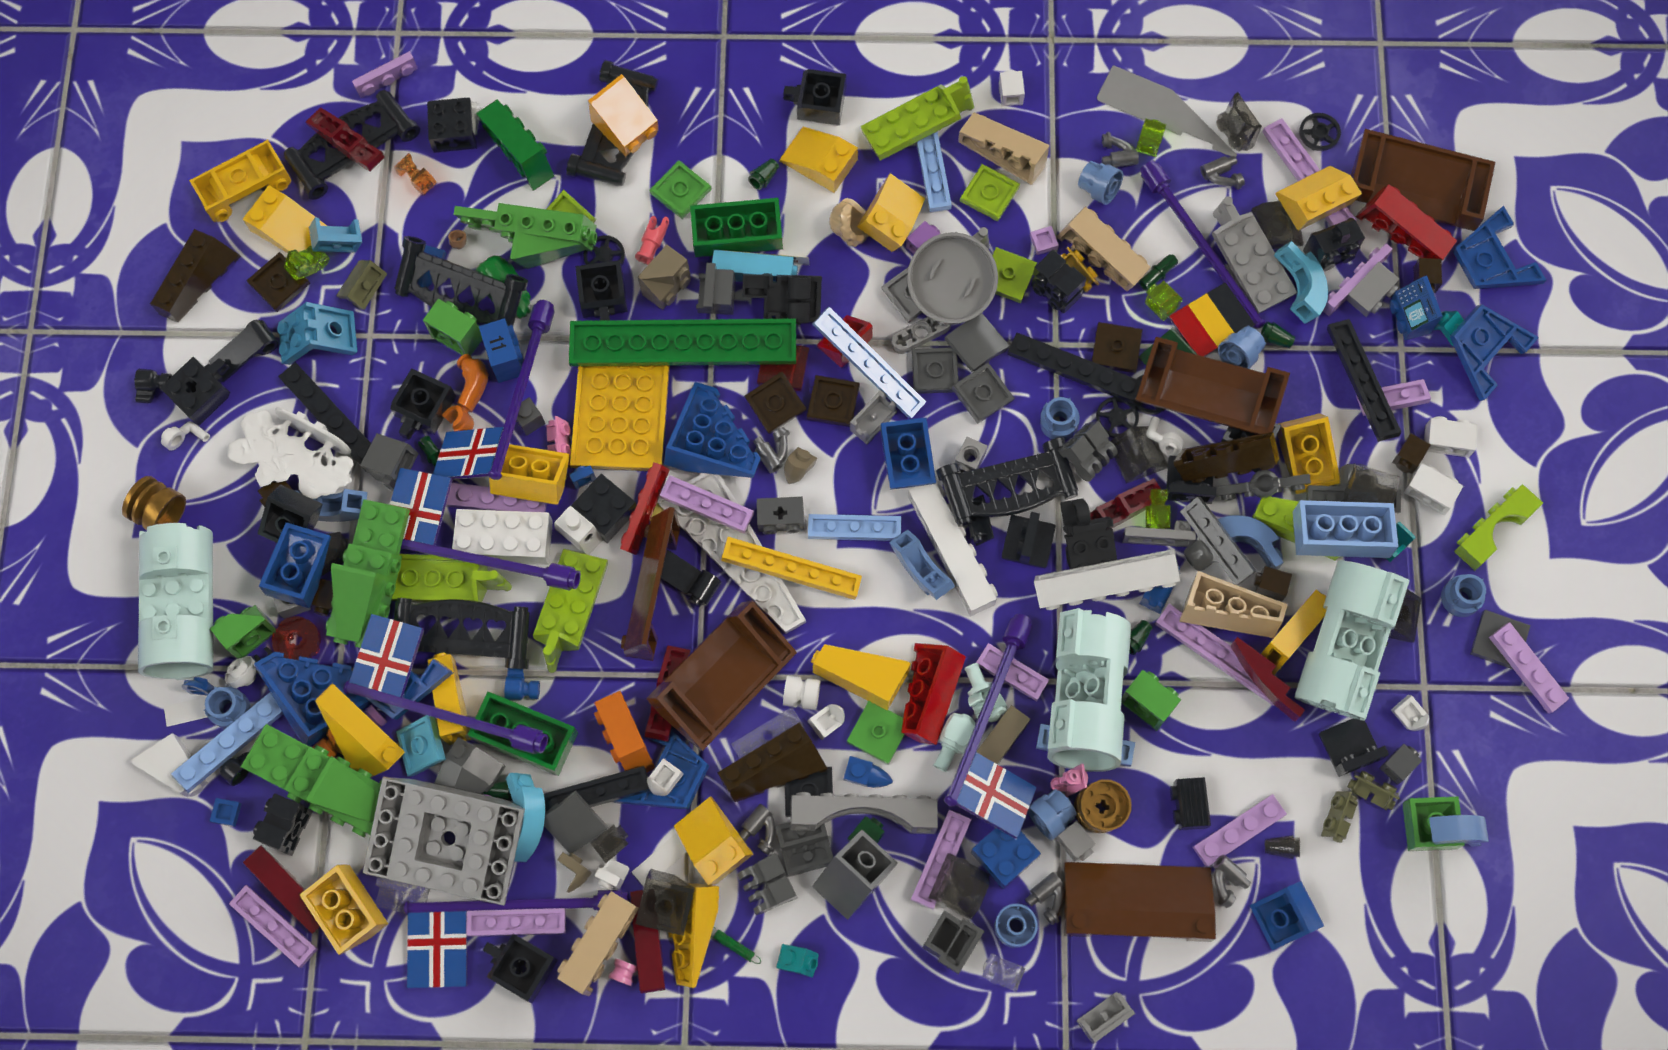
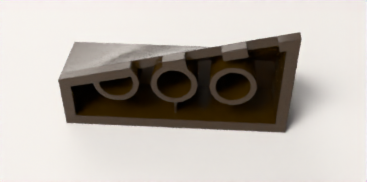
M194 229L152 299L151 306L159 315L179 322L198 302L197 299L204 292L207 293L211 289V284L219 276L222 277L228 271L227 267L233 261L236 262L241 256L216 238Z
M1274 432L1185 448L1181 450L1173 462L1184 481L1192 480V483H1198L1206 480V477L1214 476L1215 479L1227 477L1228 473L1237 472L1238 475L1249 473L1251 469L1256 468L1269 470L1274 468V465L1277 464L1280 458Z
M799 722L717 773L733 801L738 802L764 793L766 789L784 786L786 782L798 778L799 780L807 778L809 774L818 771L820 773L825 772L828 768Z

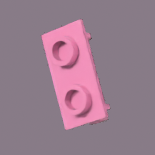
M555 416V420L548 421L549 424L546 425L547 441H555V444L547 446V450L569 454L568 465H570L571 447L569 435L571 429L569 422Z
M1080 764L1062 773L1063 777L1053 778L1050 783L1052 790L1057 789L1065 792V796L1069 797L1087 788L1088 774L1085 771L1084 764Z

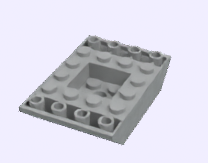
M383 777L363 873L504 906L525 809L508 800L425 781ZM446 831L454 833L456 838L454 844L445 842L444 834Z

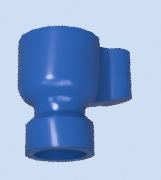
M508 668L504 698L520 701L524 697H529V699L539 700L540 681L531 680L530 682H525L523 669Z

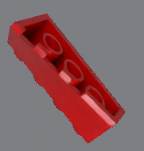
M1390 184L1379 190L1355 216L1361 221L1365 218L1373 223L1371 227L1379 232L1382 229L1391 235L1390 240L1395 243L1406 244L1409 246L1408 251L1419 258L1442 259L1443 261L1457 242L1448 230L1439 226L1431 216L1422 212L1414 202L1409 201L1397 188L1392 187Z
M915 643L916 661H912L911 670L914 674L912 683H909L907 691L910 694V700L905 704L901 733L919 743L937 745L966 656L947 645Z

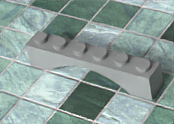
M800 792L792 795L790 802V830L815 831L821 825L834 818L860 813L878 815L890 819L901 825L909 833L935 834L938 828L937 799H931L930 796H918L916 799H908L905 795L883 798L879 794H872L868 797H859L858 794H846L844 797H835V794L832 793L811 796L810 793Z

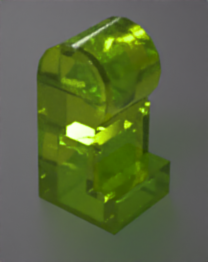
M312 245L300 252L294 249L288 252L284 268L296 280H299L322 270L329 263L330 257L324 251H312Z

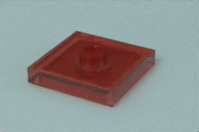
M796 345V364L760 365L757 385H762L780 372H783L795 391H802L809 347Z

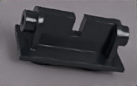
M984 495L972 499V503L976 506L980 505L981 502L985 503ZM989 517L971 518L972 522L968 524L971 534L970 539H973L976 546L994 538Z

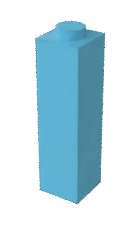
M714 250L712 263H716L717 269L734 270L737 282H743V274L760 275L770 273L773 276V281H776V275H797L798 266L794 265V257Z

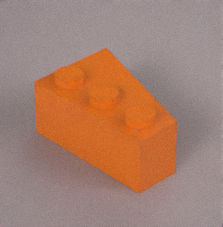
M621 691L594 702L598 710L594 712L595 718L599 726L604 724L606 730L602 731L606 743H612L614 747L610 752L615 763L620 762L625 771L642 766L646 768L647 772L654 770L655 765Z

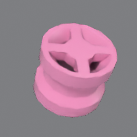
M615 959V968L610 972L608 978L631 986L633 983L632 976L638 970L637 966Z

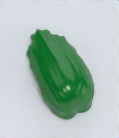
M496 255L488 257L475 270L505 282L507 274L518 275L510 262ZM527 290L522 292L516 314L519 319L527 317V314L531 312L529 309L531 296ZM490 293L489 295H487V297L493 302Z

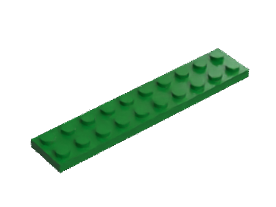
M796 319L570 321V366L796 364Z

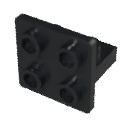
M1031 512L1029 518L1011 515L1001 558L1039 568H1047L1056 525L1039 521L1040 513Z

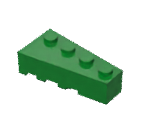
M497 99L476 113L484 130L496 145L500 146L507 159L513 162L522 177L526 176L528 184L533 191L555 177L545 156L547 153L546 148L541 142H536L535 136L529 129H524V124L519 117H513V112L507 104L503 106Z

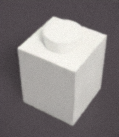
M1008 70L1000 73L999 90L1001 106L1023 105L1025 92L1022 71Z

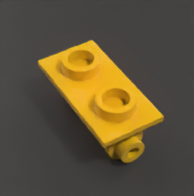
M1067 247L1070 253H1063L1061 257L1066 260L1067 265L1071 268L1074 267L1086 277L1085 286L1083 287L1084 291L1088 292L1092 288L1091 284L1093 282L1099 285V282L1095 279L1098 277L1097 273L1091 266L1087 268L1082 261L1085 258L1077 249L1073 251Z

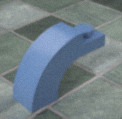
M344 489L341 493L327 496L321 495L313 499L323 504L318 521L344 522L359 519L363 499L367 500V492Z
M1241 515L1226 516L1218 519L1234 542L1246 543L1256 549L1267 567L1278 570L1284 563L1282 561L1283 556L1278 548H1274L1279 538L1266 524L1257 519Z
M908 529L889 542L906 571L927 595L930 594L937 600L955 587L953 581L928 556L920 540Z
M1452 815L1429 817L1432 840L1435 845L1466 843L1474 847L1481 846V843L1489 842L1486 820L1483 816Z

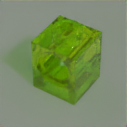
M1145 118L1136 147L1137 151L1156 157L1166 124L1155 119L1149 120Z
M1163 280L1159 285L1154 284L1148 289L1145 304L1164 321L1180 307L1183 298Z

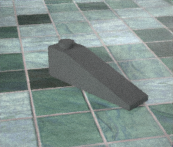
M458 737L445 756L446 760L443 761L434 784L481 794L484 791L488 792L494 786L506 766Z

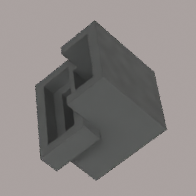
M706 263V274L699 273L700 286L699 299L696 306L697 312L733 315L736 286L734 270L717 269L716 263Z
M377 433L360 466L376 480L381 481L388 489L394 491L399 469L411 470L419 453L405 442Z
M944 910L925 941L923 949L939 958V963L959 975L983 935L984 930L965 918L961 921Z

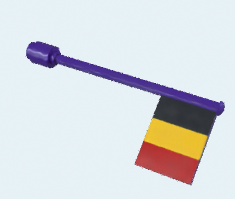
M1154 160L1144 164L1140 168L1141 177L1152 193L1158 192V194L1163 196L1224 282L1169 316V319L1184 341L1198 355L1205 357L1217 350L1219 344L1230 334L1237 333L1247 326L1259 329L1264 326L1265 319L1262 320L1169 189L1171 179L1161 165Z

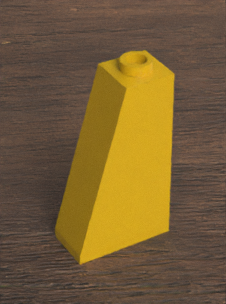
M1317 589L1261 653V655L1276 665L1271 672L1273 675L1278 672L1325 617L1326 609L1323 608L1326 595L1321 594Z
M824 644L821 651L817 650L811 659L814 674L887 711L907 678L911 663L904 660Z
M447 653L434 655L432 659L439 661L454 672L432 691L435 707L467 716L455 658ZM437 718L439 735L449 746L453 745L458 737L465 741L472 740L467 735L470 730L469 727Z

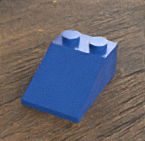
M927 418L881 423V439L890 490L936 484Z
M286 522L259 584L263 593L266 596L310 608L319 587L331 536Z

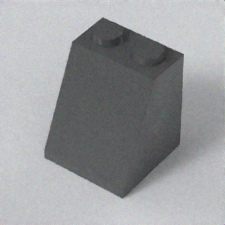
M861 830L832 859L812 887L848 920L894 869L898 862Z

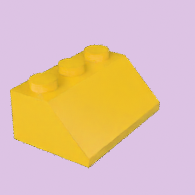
M1328 166L1275 194L1299 231L1351 205L1362 193L1351 175Z
M509 444L501 470L502 477L499 480H493L489 477L490 493L558 505L565 487L569 454Z
M336 865L300 894L338 955L369 940L388 925L387 920L350 865Z

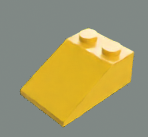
M802 127L779 161L835 193L857 162L858 147L838 136Z
M890 173L857 227L893 252L903 245L912 230L925 198Z
M268 185L242 220L251 232L302 262L312 251L309 226L316 217L287 195ZM320 221L321 226H327L322 221Z
M1318 413L1278 423L1281 425L1278 432L1279 444L1289 476L1310 474L1311 483L1308 485L1332 486L1340 483L1328 416ZM1305 485L1304 490L1295 491V494L1306 492V486L1308 485Z
M712 796L674 825L693 865L707 885L718 884L754 855Z

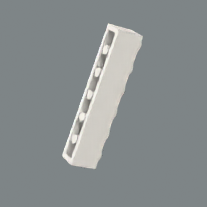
M941 484L911 488L908 490V498L950 579L953 581L970 617L994 606L998 593L994 585L989 584L986 580L987 572L983 564H978L975 559L977 554L971 543L968 544L964 538L966 532L963 526H958L955 522L950 504H947L943 498L945 492Z
M1175 549L1038 575L1035 576L1034 584L1039 607L1053 610L1066 603L1074 606L1083 603V600L1087 599L1100 601L1106 599V596L1113 594L1116 597L1128 595L1129 591L1134 590L1147 592L1155 586L1162 585L1163 588L1176 585V582H1180V573Z

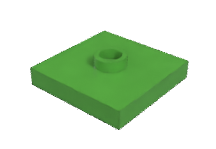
M678 160L649 191L657 200L683 219L690 212V205H697L712 190V187Z
M868 701L847 739V743L889 765L905 734L901 733L903 717Z

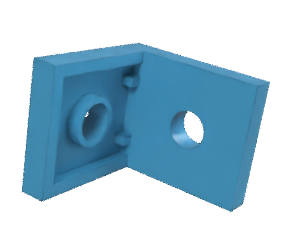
M305 302L278 322L277 331L280 337L279 353L282 364H292L313 348L347 355L357 353L354 311ZM330 325L336 328L337 334L331 331Z

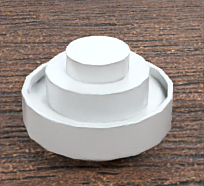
M251 656L234 660L227 669L225 675L226 683L232 688L252 684L256 678L257 669L254 666L256 661Z

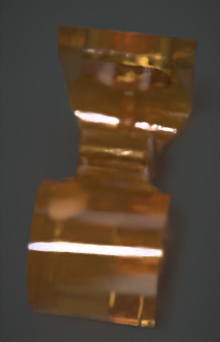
M409 153L394 166L399 176L407 172L408 177L411 178V184L422 195L428 193L437 184L436 180L425 168L417 169Z

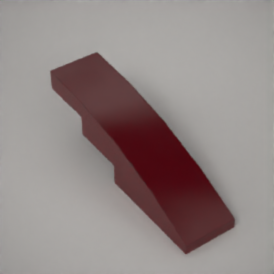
M321 107L305 121L310 128L369 172L385 158L382 151L370 145L363 136L351 130L346 122Z
M1155 478L1096 507L1090 512L1091 520L1110 517L1114 525L1111 528H1114L1164 500L1166 496Z
M1237 637L1231 644V648L1244 670L1264 695L1295 722L1305 709L1286 696L1291 687L1271 673L1276 665Z
M667 646L657 680V687L690 655L691 650ZM651 705L645 737L668 741L672 725Z
M260 845L243 863L286 909L313 934L320 926L300 896L306 889L270 852Z
M654 888L631 891V904L639 908L633 918V930L640 993L665 990V978L656 892Z

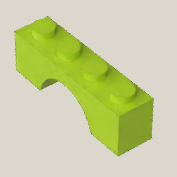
M1523 484L1517 490L1512 487L1503 496L1506 499L1504 503L1500 505L1497 502L1488 511L1490 516L1486 520L1481 518L1472 527L1475 531L1471 535L1466 532L1456 542L1460 546L1454 552L1474 571L1497 550L1493 540V530L1496 524L1500 522H1514L1522 525L1543 504Z

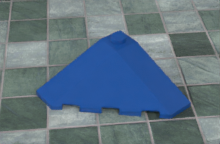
M694 382L666 446L664 465L687 472L754 478L760 463V456L757 452L752 453L748 447L750 440L742 428H736L733 423L735 417L727 405L723 406L719 401L720 393L717 388Z
M273 652L254 663V666L294 732L303 744L311 746L323 737H326L329 729L315 700L332 683L344 693L343 687L351 678L352 666L333 663L331 667L317 664V659L299 656V660L284 658V653ZM353 693L345 694L361 710L371 704L363 696Z

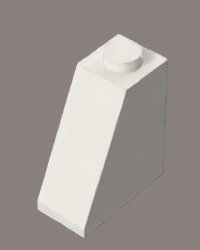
M173 733L131 760L133 765L186 797L199 794L203 790L202 787L208 784L205 779L187 793L172 777L171 773L192 757L181 738Z

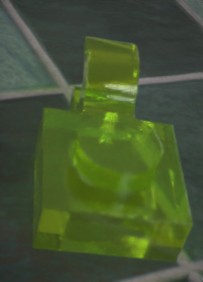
M1151 489L1152 505L1146 506V528H1170V505H1165L1168 491L1167 489Z

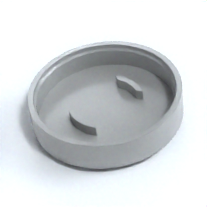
M950 232L928 239L917 249L909 264L907 282L911 298L923 314L940 323L960 324L976 318L990 305L997 289L998 270L992 254L983 243L970 235Z

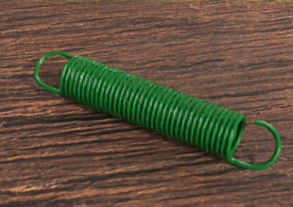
M719 929L714 937H712L747 961H752L751 959L755 953L734 938L726 935Z

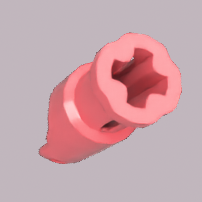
M655 216L650 218L641 240V248L635 255L639 262L648 265L654 259L655 252L660 248L669 226L668 217H664L661 225L656 229L657 218Z

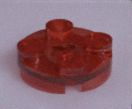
M292 616L284 619L279 623V627L272 635L273 650L284 653V658L299 660V656L312 658L319 653L321 643L320 632L314 623L304 617ZM296 634L302 637V641L298 645L291 644Z

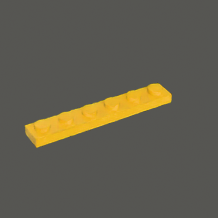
M727 537L721 561L853 600L857 597L862 578L861 575L731 537Z

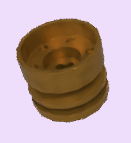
M145 476L139 479L127 493L123 501L122 515L135 524L142 525L146 530L147 527L152 525L178 523L185 510L186 497L171 487L166 488L162 482L157 481L152 476Z
M1098 780L1087 785L1086 789L1081 790L1077 794L1074 802V808L1077 812L1076 818L1086 830L1093 833L1112 831L1121 827L1128 820L1131 813V798L1127 790L1120 783L1113 780ZM1100 802L1105 807V810L1099 813L1098 808H1095V805Z

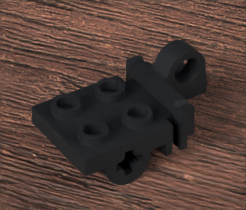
M770 273L760 275L743 274L742 297L764 298V319H772V316H775V319H796V323L802 324L814 322L820 316L822 276L776 275V281H773V276Z
M1083 498L1060 502L1064 525L1063 531L1066 533L1064 535L1067 544L1065 552L1069 569L1117 560L1114 534L1111 528L1114 526L1113 520L1110 517L1091 520L1088 504Z

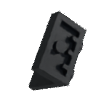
M469 97L427 102L428 140L434 153L477 149V141L472 127V105Z
M1170 455L1167 463L1165 500L1192 502L1197 497H1201L1206 504H1212L1217 487H1213L1214 476L1206 477V480L1198 483H1192V480L1184 481L1174 466L1173 461L1177 456Z
M1351 719L1319 733V737L1338 777L1378 762L1389 755L1385 746L1377 747L1366 722L1362 720Z

